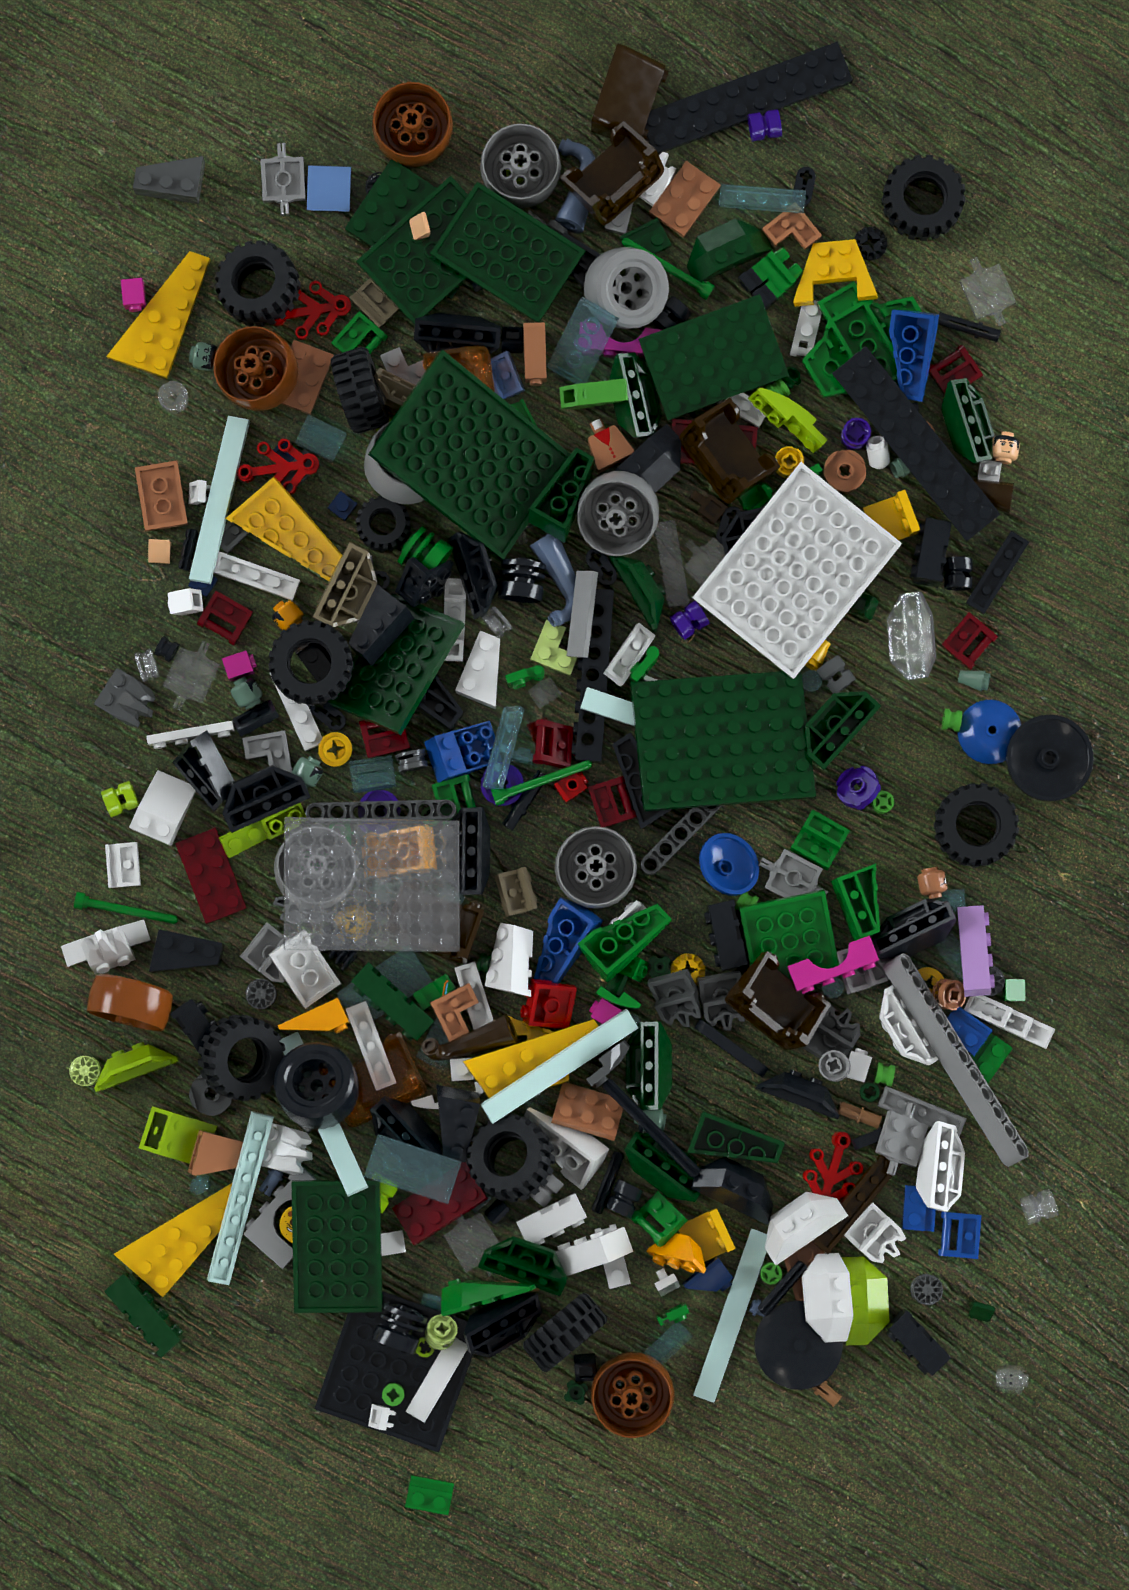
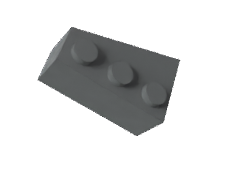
M200 156L136 167L133 190L136 195L199 204L205 169L204 157Z

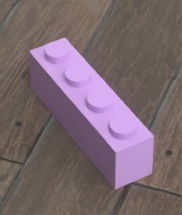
M984 905L957 907L964 997L991 995V988H995L994 974L990 975L989 967H993L992 954H988L987 946H991L990 933H986L985 927L989 925L988 912L984 913Z

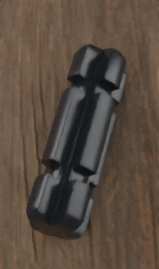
M195 529L186 530V540H184L181 552L182 559L179 560L178 568L184 571H189L191 567L190 560L193 558L196 545L195 540H197L198 531Z

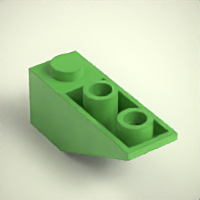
M626 379L559 387L561 409L580 410L628 400Z

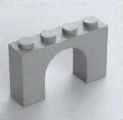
M303 1169V1174H290L288 1177L290 1182L285 1187L281 1185L273 1194L275 1199L271 1203L266 1201L259 1209L261 1213L256 1220L251 1218L245 1225L246 1231L244 1235L282 1269L293 1259V1246L278 1233L275 1217L280 1206L292 1200V1180H317L306 1169Z

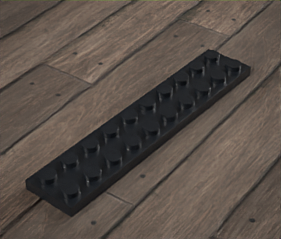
M837 41L651 110L645 129L649 130L647 138L649 144L657 150L658 154H661L662 152H667L748 122V114L760 112L764 116L766 111L783 109L853 82V79Z
M866 346L832 373L966 542L1001 515Z

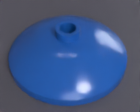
M983 700L973 704L963 713L960 731L957 732L958 740L963 751L971 759L982 764H998L1006 760L1008 743L1014 732L1022 724L1016 712L1007 704L997 700ZM994 727L996 730L995 734H990L988 728Z
M720 833L709 838L702 846L699 856L700 868L706 881L715 890L726 895L737 896L748 892L756 884L759 876V862L754 850L745 840L734 834Z

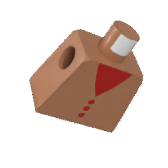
M601 419L590 423L594 435L588 437V445L591 455L594 457V464L598 474L624 462L634 452V449L616 425L606 428Z

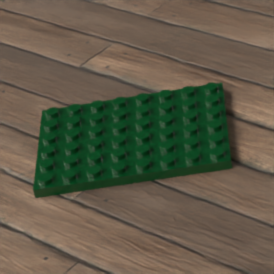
M441 350L368 455L473 539L482 542L485 548L498 559L504 560L529 523V508L571 454L444 350Z
M784 671L630 683L644 811L810 799L816 797L812 759L807 756L805 735L807 715L801 671L794 679Z

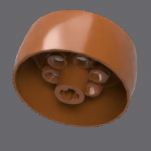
M419 82L398 84L385 92L376 104L372 119L374 139L379 149L388 159H392L403 166L419 167L435 161L443 154L452 136L453 120L450 108L438 91L429 85ZM415 109L422 110L423 112H422V113H419V112H418L417 110H415ZM409 119L416 120V124L412 125V123H410L409 125L407 122ZM429 119L433 123L431 126H426L424 121ZM395 122L401 124L398 129L392 127ZM423 133L426 138L419 140L417 138L418 134ZM405 134L410 137L406 142L401 140V137Z
M244 327L228 335L216 351L213 362L216 382L223 394L234 404L247 410L265 411L277 407L288 398L297 382L298 363L294 352L281 336L263 327ZM265 355H271L268 361H264ZM269 369H273V374L271 376L266 375V372ZM243 375L247 377L245 382H241V376ZM261 380V385L255 387L254 382Z
M99 974L95 976L89 992L87 1012L123 1025L161 1032L164 1031L171 1013L173 995L168 990L138 980L109 974Z
M626 1352L610 1358L601 1366L592 1383L591 1402L597 1419L606 1429L622 1437L638 1438L655 1432L665 1423L674 1404L675 1392L668 1371L658 1360L642 1352ZM632 1376H639L640 1382H632ZM618 1380H622L625 1385L623 1388H618L616 1386V1382ZM646 1386H650L653 1389L651 1394L644 1392ZM627 1394H637L636 1401L628 1400ZM615 1396L621 1398L620 1404L614 1403L613 1398ZM643 1402L649 1404V1407L645 1410H642L640 1406ZM625 1409H633L634 1413H627Z

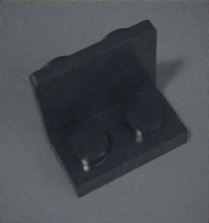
M412 557L406 563L395 592L412 607L421 603L424 604L434 597H439L445 590L444 585L452 573L451 569L454 563L449 560L429 570L415 557Z

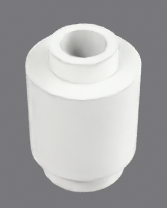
M873 436L868 439L866 445L869 465L875 469H883L890 463L888 444L882 436Z

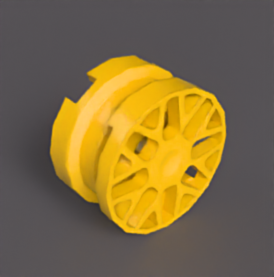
M793 446L781 448L775 456L778 464L781 466L776 473L785 479L790 476L800 462L804 464L802 452L799 449L793 448Z

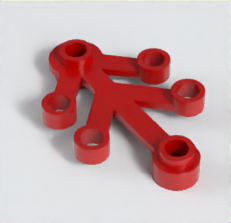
M312 281L309 285L310 292L313 295L321 296L329 303L319 304L300 289L298 300L308 307L296 308L291 312L288 310L285 313L286 317L282 320L280 318L276 319V323L273 325L282 326L286 319L309 316L304 324L295 330L296 337L299 340H305L308 337V332L320 315L330 312L326 320L319 323L316 327L317 333L320 336H327L330 327L337 317L345 316L350 312V299L345 295L334 296L322 288L319 281ZM319 285L320 289L313 291L312 286ZM338 302L344 303L343 308H338L336 305ZM321 326L327 327L326 332L321 333L319 331V328ZM300 330H305L306 334L304 336H299L298 332Z
M281 439L278 442V448L284 453L288 452L297 460L295 462H287L273 451L267 442H260L257 445V451L261 455L270 458L276 464L253 468L250 465L244 464L238 468L237 476L241 481L249 483L254 480L255 476L277 473L275 477L281 483L290 471L298 470L291 481L283 483L285 489L287 485H293V489L288 491L292 495L296 492L297 486L306 475L316 473L320 464L314 454L307 453L303 455L292 446L288 439ZM284 442L288 443V447L286 449H282V444ZM266 445L267 450L265 452H261V447ZM307 460L312 462L310 467H305ZM248 469V475L242 476V471Z
M842 1131L835 1132L831 1140L835 1149L829 1168H827L823 1160L824 1153L821 1149L814 1148L809 1153L810 1159L814 1161L824 1181L822 1191L816 1181L817 1173L811 1169L803 1172V1179L808 1183L812 1193L837 1198L838 1200L848 1194L847 1187L849 1185L853 1188L855 1184L846 1182L841 1189L831 1193L833 1185L853 1174L859 1175L863 1172L862 1163L857 1161L851 1162L848 1167L837 1172L844 1149L848 1148L851 1143L849 1134ZM842 1137H845L846 1141L842 1145L840 1143V1139ZM816 1151L819 1152V1158L817 1159L814 1158ZM858 1164L859 1169L854 1172L853 1166ZM812 1172L813 1178L808 1180L807 1175Z

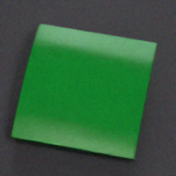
M812 809L790 850L828 871L850 830Z
M600 986L595 993L601 999L603 998L619 1007L638 1010L641 1006L639 1002L625 992L618 999L604 987Z

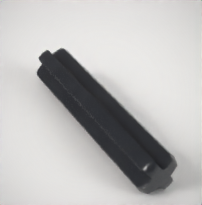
M613 1152L592 1206V1211L602 1214L624 1159V1154L620 1152Z
M797 1261L760 1303L757 1309L767 1316L802 1277L808 1267L802 1261Z

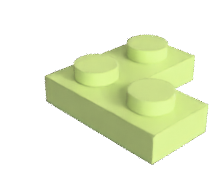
M546 620L530 660L571 676L577 658L566 656L567 651L559 648L566 627H553Z

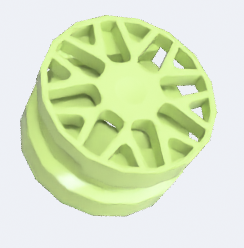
M91 1056L77 1057L69 1068L71 1079L80 1086L95 1084L102 1072L99 1062Z
M442 1314L432 1317L425 1330V1339L430 1347L437 1350L449 1348L457 1335L458 1327L456 1322L449 1316L442 1317Z

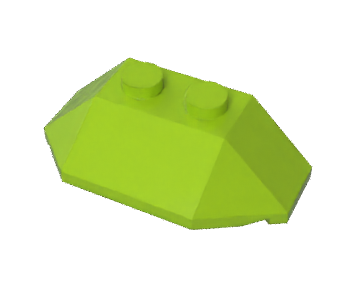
M144 1042L133 1045V1050L124 1053V1050L111 1054L112 1058L107 1059L94 1087L95 1092L103 1091L180 1061L179 1057L151 1044L145 1045Z
M864 1256L842 1257L849 1271L853 1320L845 1345H868L889 1323L887 1277Z

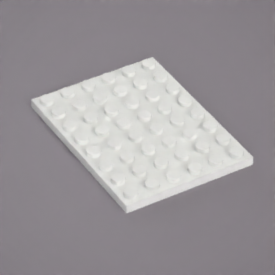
M800 462L692 598L794 679L902 543Z

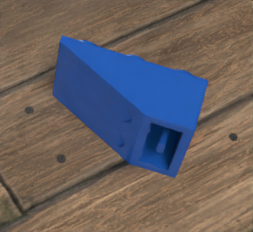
M490 721L436 735L424 742L438 783L504 761Z

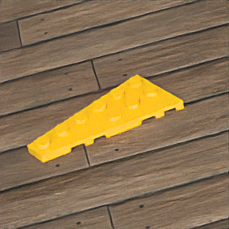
M189 251L106 357L168 379L208 269L210 258Z
M275 476L225 518L242 527L246 532L252 533L260 538L261 541L289 558L298 561L307 569L309 568L327 581L330 580L342 557L340 551Z
M592 1019L462 1062L487 1097L490 1098L599 1026Z
M232 1183L114 1253V1255L158 1294L164 1297L218 1235Z

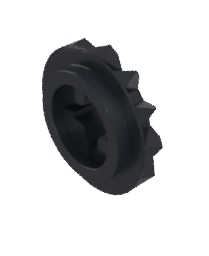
M875 226L864 227L854 237L865 260H876L887 249V237L882 230L877 229ZM868 235L872 241H877L874 244L873 251L869 245H864L868 240Z

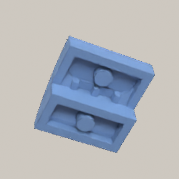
M309 165L307 210L350 212L351 167Z
M509 351L467 367L468 371L504 400L525 391Z

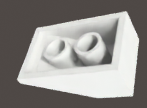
M157 770L136 810L129 828L172 847L196 790L191 784Z

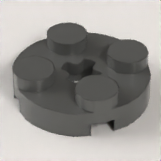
M199 1075L192 1083L189 1091V1098L193 1107L200 1113L208 1116L219 1115L226 1111L232 1104V1099L219 1093L215 1095L214 1100L206 1097L205 1093L209 1092L208 1088L210 1087L206 1084L207 1079Z

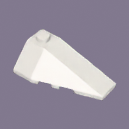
M529 1107L524 1117L540 1127L550 1138L549 1142L554 1148L551 1154L555 1156V1161L562 1168L560 1171L562 1175L579 1189H584L603 1164L609 1148L585 1132L551 1123L552 1117Z

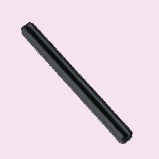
M609 1078L602 1084V1088L690 1177L694 1178L699 1174L700 1168L612 1079Z

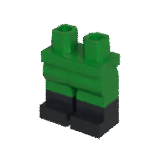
M781 248L775 253L771 251L752 268L738 276V282L749 295H752V297L761 295L766 310L790 288L795 286L797 279L803 273L802 268L797 263L789 269L785 267L783 263L790 258L785 248Z

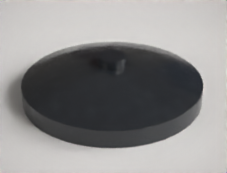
M1041 715L1026 721L1014 732L1007 746L1006 765L1012 781L1024 794L1036 800L1051 802L1072 796L1085 785L1093 768V749L1088 736L1078 724L1063 716Z
M796 1300L775 1306L767 1316L762 1318L755 1333L754 1351L760 1368L769 1379L789 1389L803 1390L820 1385L834 1373L841 1359L843 1342L825 1343L821 1339L822 1337L807 1323L804 1301Z

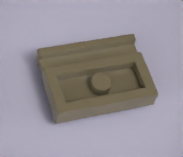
M370 278L349 297L378 328H381L399 311L394 303Z

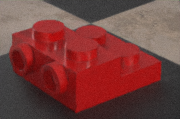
M531 979L530 984H528V990H531V997L525 996L527 997L526 1005L521 1007V1018H523V1021L528 1026L568 1028L570 1026L577 987L575 985L556 984L549 980Z

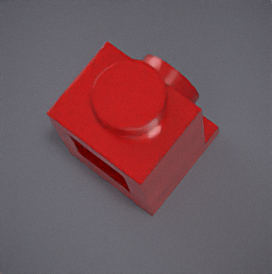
M582 772L575 773L556 782L554 788L567 804L587 790L585 784L588 783V780ZM569 782H576V788H569Z

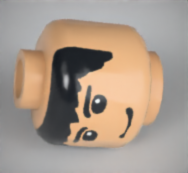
M1001 432V435L993 437L992 454L995 459L994 461L1002 462V464H1011L1012 461L1017 460L1020 441L1014 437V433Z

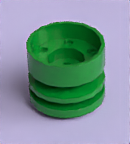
M422 526L408 539L397 562L403 566L408 559L415 557L430 570L447 561L452 553L453 546L443 539L433 545L435 533L431 532L425 538L428 528Z

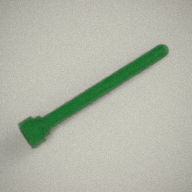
M628 238L622 240V245L625 247L642 249L654 255L661 262L665 271L695 288L699 296L707 300L715 285L708 281H698Z
M586 760L504 789V787L491 789L496 806L501 805L505 800H508L507 797L587 770L592 767V762Z
M82 892L76 893L74 909L83 910V908L91 907L171 924L178 922V917L175 915L90 899V896H86V893Z

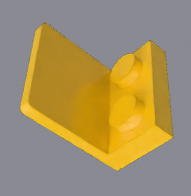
M906 490L897 492L894 497L863 508L866 515L897 540L916 535L920 531Z
M717 1208L687 1221L678 1230L680 1234L690 1236L701 1247L704 1262L736 1249Z

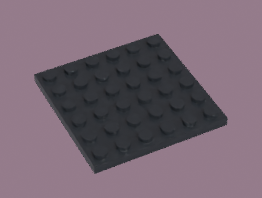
M382 1291L383 1306L385 1303L401 1304L417 1310L428 1318L426 1324L416 1321V1325L424 1328L423 1332H412V1335L418 1339L425 1337V1330L430 1319L441 1314V1311ZM385 1309L382 1312L348 1313L314 1409L439 1453L473 1354L467 1349L424 1423L405 1411L441 1350L435 1349L431 1356L421 1357L417 1353L403 1352L373 1340L372 1337L376 1326H387L388 1324L387 1321L380 1317L381 1313L391 1315V1312ZM447 1315L457 1324L456 1338L466 1343L463 1333L468 1321L453 1315ZM426 1341L424 1344L423 1342L419 1344L422 1353L431 1351ZM390 1383L400 1384L405 1392L403 1401L397 1406L387 1405L382 1398L383 1389ZM372 1404L381 1405L396 1412L395 1415H389L388 1422L394 1424L393 1427H387L386 1430H378L368 1426Z

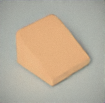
M421 212L410 219L409 223L414 240L430 236V228L425 212Z
M149 539L148 563L170 564L171 541Z

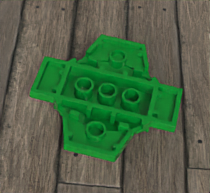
M853 281L818 301L817 306L825 317L827 325L823 338L803 358L802 363L822 397L827 398L847 393L832 373L865 346L899 387L896 362L893 356V345L889 334L892 309L922 312L914 297L887 301L883 304L875 303L873 300L858 301L857 285Z

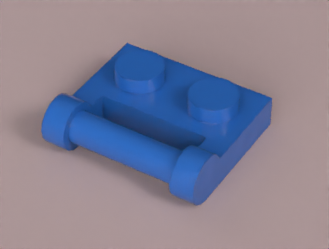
M941 1212L943 1228L941 1249H939L938 1255L978 1259L982 1215ZM952 1219L958 1220L956 1250H950Z

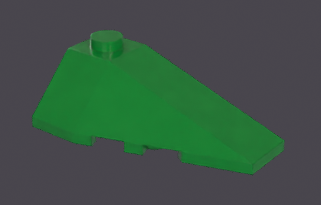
M656 904L634 913L633 916L623 920L619 919L606 927H599L593 930L578 943V946L593 969L606 982H609L672 919Z
M460 1278L448 1281V1286L442 1288L441 1314L444 1317L465 1311L479 1304L485 1305L498 1299H505L536 1289L535 1284L478 1280L461 1282Z

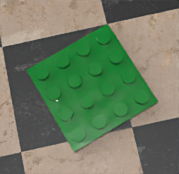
M825 890L739 907L750 966L761 953L771 952L778 957L780 965L777 969L792 981L787 967L800 961L809 959L814 965L825 969L834 968L839 965Z

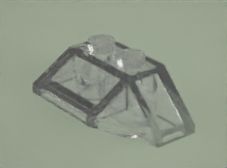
M921 591L900 594L897 603L887 618L890 662L907 680L928 678L936 660L933 614Z

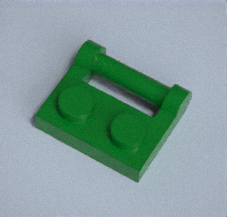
M359 311L334 338L331 344L341 353L353 350L372 331L376 336L365 347L371 354L381 342L387 340L388 336Z
M649 647L642 663L640 664L637 661L631 668L630 683L640 682L655 665L659 656V649L657 647Z
M469 774L432 784L435 799L452 801L456 807V815L461 808L455 785L461 784L467 808L476 807L469 781H471ZM444 805L441 807L440 813L444 816H449L453 808L450 805ZM452 820L442 821L443 827L448 826Z
M659 1191L640 1210L635 1211L631 1217L635 1224H639L654 1239L653 1241L658 1247L665 1245L688 1221ZM651 1214L665 1230L660 1233L645 1218Z

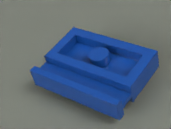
M961 1007L953 1010L947 1018L967 1051L973 1056L977 1054L988 1036L993 1032L991 1028Z
M905 1185L902 1229L934 1232L936 1210L926 1206L916 1186Z

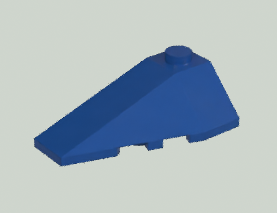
M892 309L889 334L893 345L898 385L909 400L922 402L937 334L939 314Z
M560 897L548 918L547 923L549 925L547 933L544 935V945L541 956H539L534 979L549 980L559 984L582 953L578 943L593 930L599 928L604 920L589 909Z

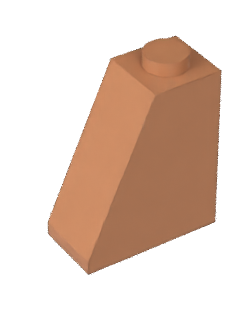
M545 322L523 323L525 383H529L530 386H541L542 383L547 382Z
M199 1130L188 1173L196 1176L236 1168L243 1141Z

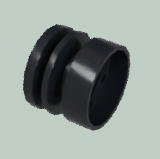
M527 558L502 560L501 567L509 570H501L500 575L509 578V581L499 582L498 598L520 603H541L544 587L534 583L535 581L545 579V575L540 574V572H545L546 565Z
M385 1303L383 1309L391 1312V1315L381 1313L380 1317L387 1321L388 1324L387 1326L377 1325L372 1339L394 1349L415 1354L420 1340L413 1336L412 1332H423L424 1328L416 1325V1321L426 1324L428 1318L410 1307L401 1304Z

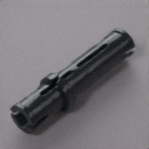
M939 312L938 325L974 335L976 339L981 337L996 343L998 342L1001 329L983 325V322L980 321L975 323Z
M537 770L533 779L544 776L545 774ZM543 785L524 791L517 802L512 804L511 811L501 824L513 831L520 819L528 813L526 812Z

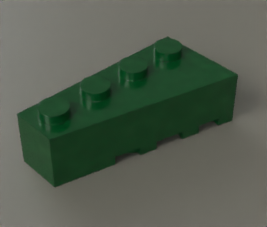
M577 447L574 449L529 508V523L565 543L577 514L580 497L588 486L594 471L593 456Z
M369 962L352 979L351 982L355 985L353 990L361 997L364 995L371 999L369 1004L378 1012L382 1009L387 1014L385 1018L394 1027L399 1024L404 1029L401 1033L410 1041L413 1038L418 1041L435 1022Z
M702 1111L687 1153L778 1163L785 1142Z
M124 1273L104 1292L123 1314L127 1313L129 1315L128 1320L134 1328L144 1332L142 1335L146 1342L153 1347L157 1346L159 1350L156 1353L162 1358L185 1338L182 1335L184 1330L176 1322L174 1324L171 1323L167 1318L169 1316L168 1312L162 1306L158 1308L152 1302L154 1297L147 1290L142 1291L138 1286L139 1280L132 1273L130 1275Z

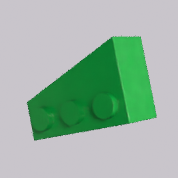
M876 864L831 881L853 941L880 932Z

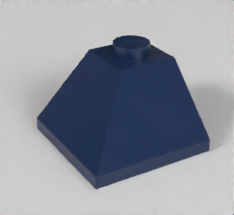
M716 1256L705 1265V1273L696 1272L682 1283L686 1289L714 1292L720 1289L723 1292L732 1285L730 1281L733 1277Z

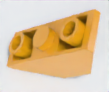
M675 1233L662 1247L654 1244L648 1247L646 1251L653 1257L652 1261L659 1266H664L665 1264L676 1270H679V1268L685 1269L690 1273L695 1271L705 1273L706 1271L701 1247L690 1236Z

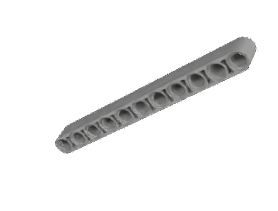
M903 953L884 964L886 975L1002 1163L1009 1167L1027 1158L1028 1149L910 957Z

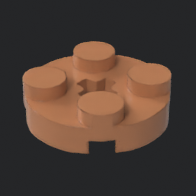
M853 450L836 451L827 458L824 464L823 477L838 492L848 494L855 491L863 484L866 478L864 459ZM848 466L850 468L848 471L850 475L842 476L839 468Z

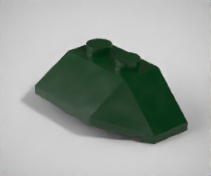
M735 218L697 236L687 269L690 276L700 282H706L773 249L761 229Z
M635 352L620 353L615 356L609 380L626 379L628 400L613 403L617 422L634 438L650 437L655 433V429L662 416L653 378L649 369L638 359L639 356Z
M967 378L950 380L947 384L941 411L953 449L973 463L989 461L993 457L992 440L995 435L984 400L977 390L969 384L970 382Z
M610 555L609 560L652 632H655L665 597L663 595L666 594L664 588L660 583L656 584L653 576L655 574L649 564L645 566L643 561Z
M866 691L833 693L805 724L807 756L825 770L878 711L881 705Z
M639 1022L638 1029L633 1032L627 1042L630 1047L626 1053V1089L641 1110H661L672 1089V1043L661 1022Z
M636 1132L624 1149L633 1171L667 1197L695 1202L701 1193L691 1189L693 1178L648 1133ZM684 1152L697 1165L696 1160Z
M515 1236L485 1249L478 1264L480 1269L521 1283L535 1284L536 1288L561 1296L568 1279L555 1250Z

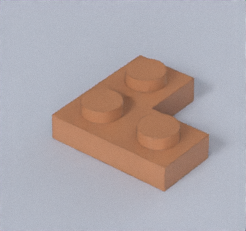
M796 202L762 228V231L774 246H777L792 234L803 249L806 250L822 237V234Z
M470 983L430 1002L449 1042L469 1032L460 1012L479 1003Z

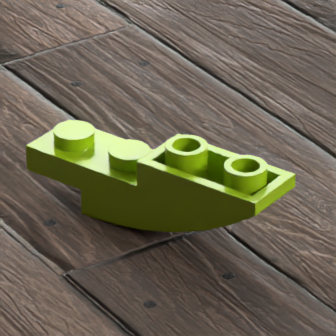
M760 387L748 397L754 407L759 409L777 428L784 424L812 453L816 452L826 443L827 439L813 426L817 419L791 399Z
M298 803L233 833L229 832L219 837V840L227 857L231 858L266 839L271 840L307 821L308 818L301 803Z

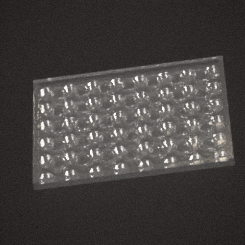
M285 817L284 950L459 952V821Z

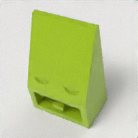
M152 1106L139 1149L190 1164L199 1130L215 1134L217 1126Z

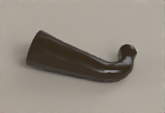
M973 479L997 510L1010 513L1014 483Z
M505 1014L451 1042L439 1044L435 1038L426 1039L422 1043V1049L424 1054L430 1059L443 1061L518 1044V1037L510 1017Z

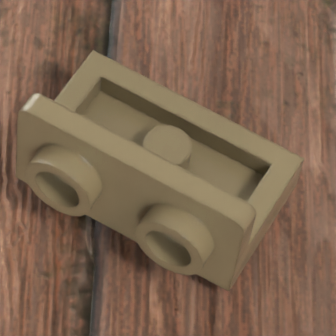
M526 867L494 875L506 917L537 909V897L532 890L531 875Z

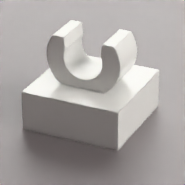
M990 460L980 462L977 479L999 482L1002 462Z
M203 480L190 482L188 504L198 505L207 503L206 490L210 491L211 485H206V481Z
M664 1268L656 1272L660 1281L654 1284L661 1297L680 1287L674 1273L667 1276Z
M372 1404L368 1426L378 1430H386L387 1427L391 1428L394 1424L388 1422L389 1415H395L396 1412L390 1410V1408Z

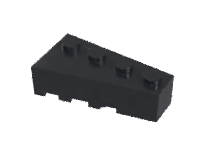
M630 732L613 743V747L640 828L644 829L673 809L644 811L636 737Z

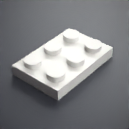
M302 930L268 954L305 1009L341 984L306 930Z

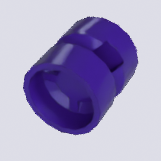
M778 109L766 111L764 116L760 112L748 114V126L752 142L764 140L766 135L769 138L782 137V126Z
M852 418L847 421L841 432L842 444L847 449L853 451L865 447L871 435L870 425L862 418Z
M696 601L684 607V612L678 611L669 617L683 640L695 634V629L701 630L710 624L707 616Z

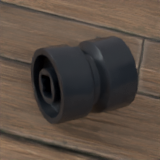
M671 296L666 302L664 310L653 322L659 329L664 330L686 322L692 316V313L679 299Z
M947 557L944 570L948 575L944 577V589L952 591L971 590L972 576L969 573L973 571V559L970 557Z
M618 1179L613 1189L615 1196H610L606 1208L631 1219L636 1209L634 1202H639L643 1190Z

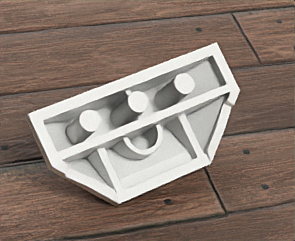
M891 985L884 990L879 1019L883 1029L888 1032L892 1039L894 1048L899 1051L901 1056L926 1065H931L939 1060L894 986Z
M936 1121L925 1137L921 1149L916 1189L928 1208L948 1212L950 1207L961 1196L965 1151L957 1134L956 1126Z
M805 1192L770 1217L765 1249L773 1263L778 1265L846 1218L848 1214L837 1198Z
M839 1253L817 1254L802 1275L806 1321L822 1337L821 1339L825 1343L845 1342L848 1339L853 1320L849 1271Z

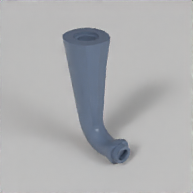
M568 138L567 140H561L558 151L563 156H575L580 162L579 169L581 171L595 160L594 154L587 146L573 142ZM569 190L555 221L564 226L567 231L580 234L584 230L589 211Z
M547 534L529 547L541 563L546 565L547 572L565 598L566 605L564 609L552 611L548 616L549 623L553 627H559L571 620L576 576L561 540Z

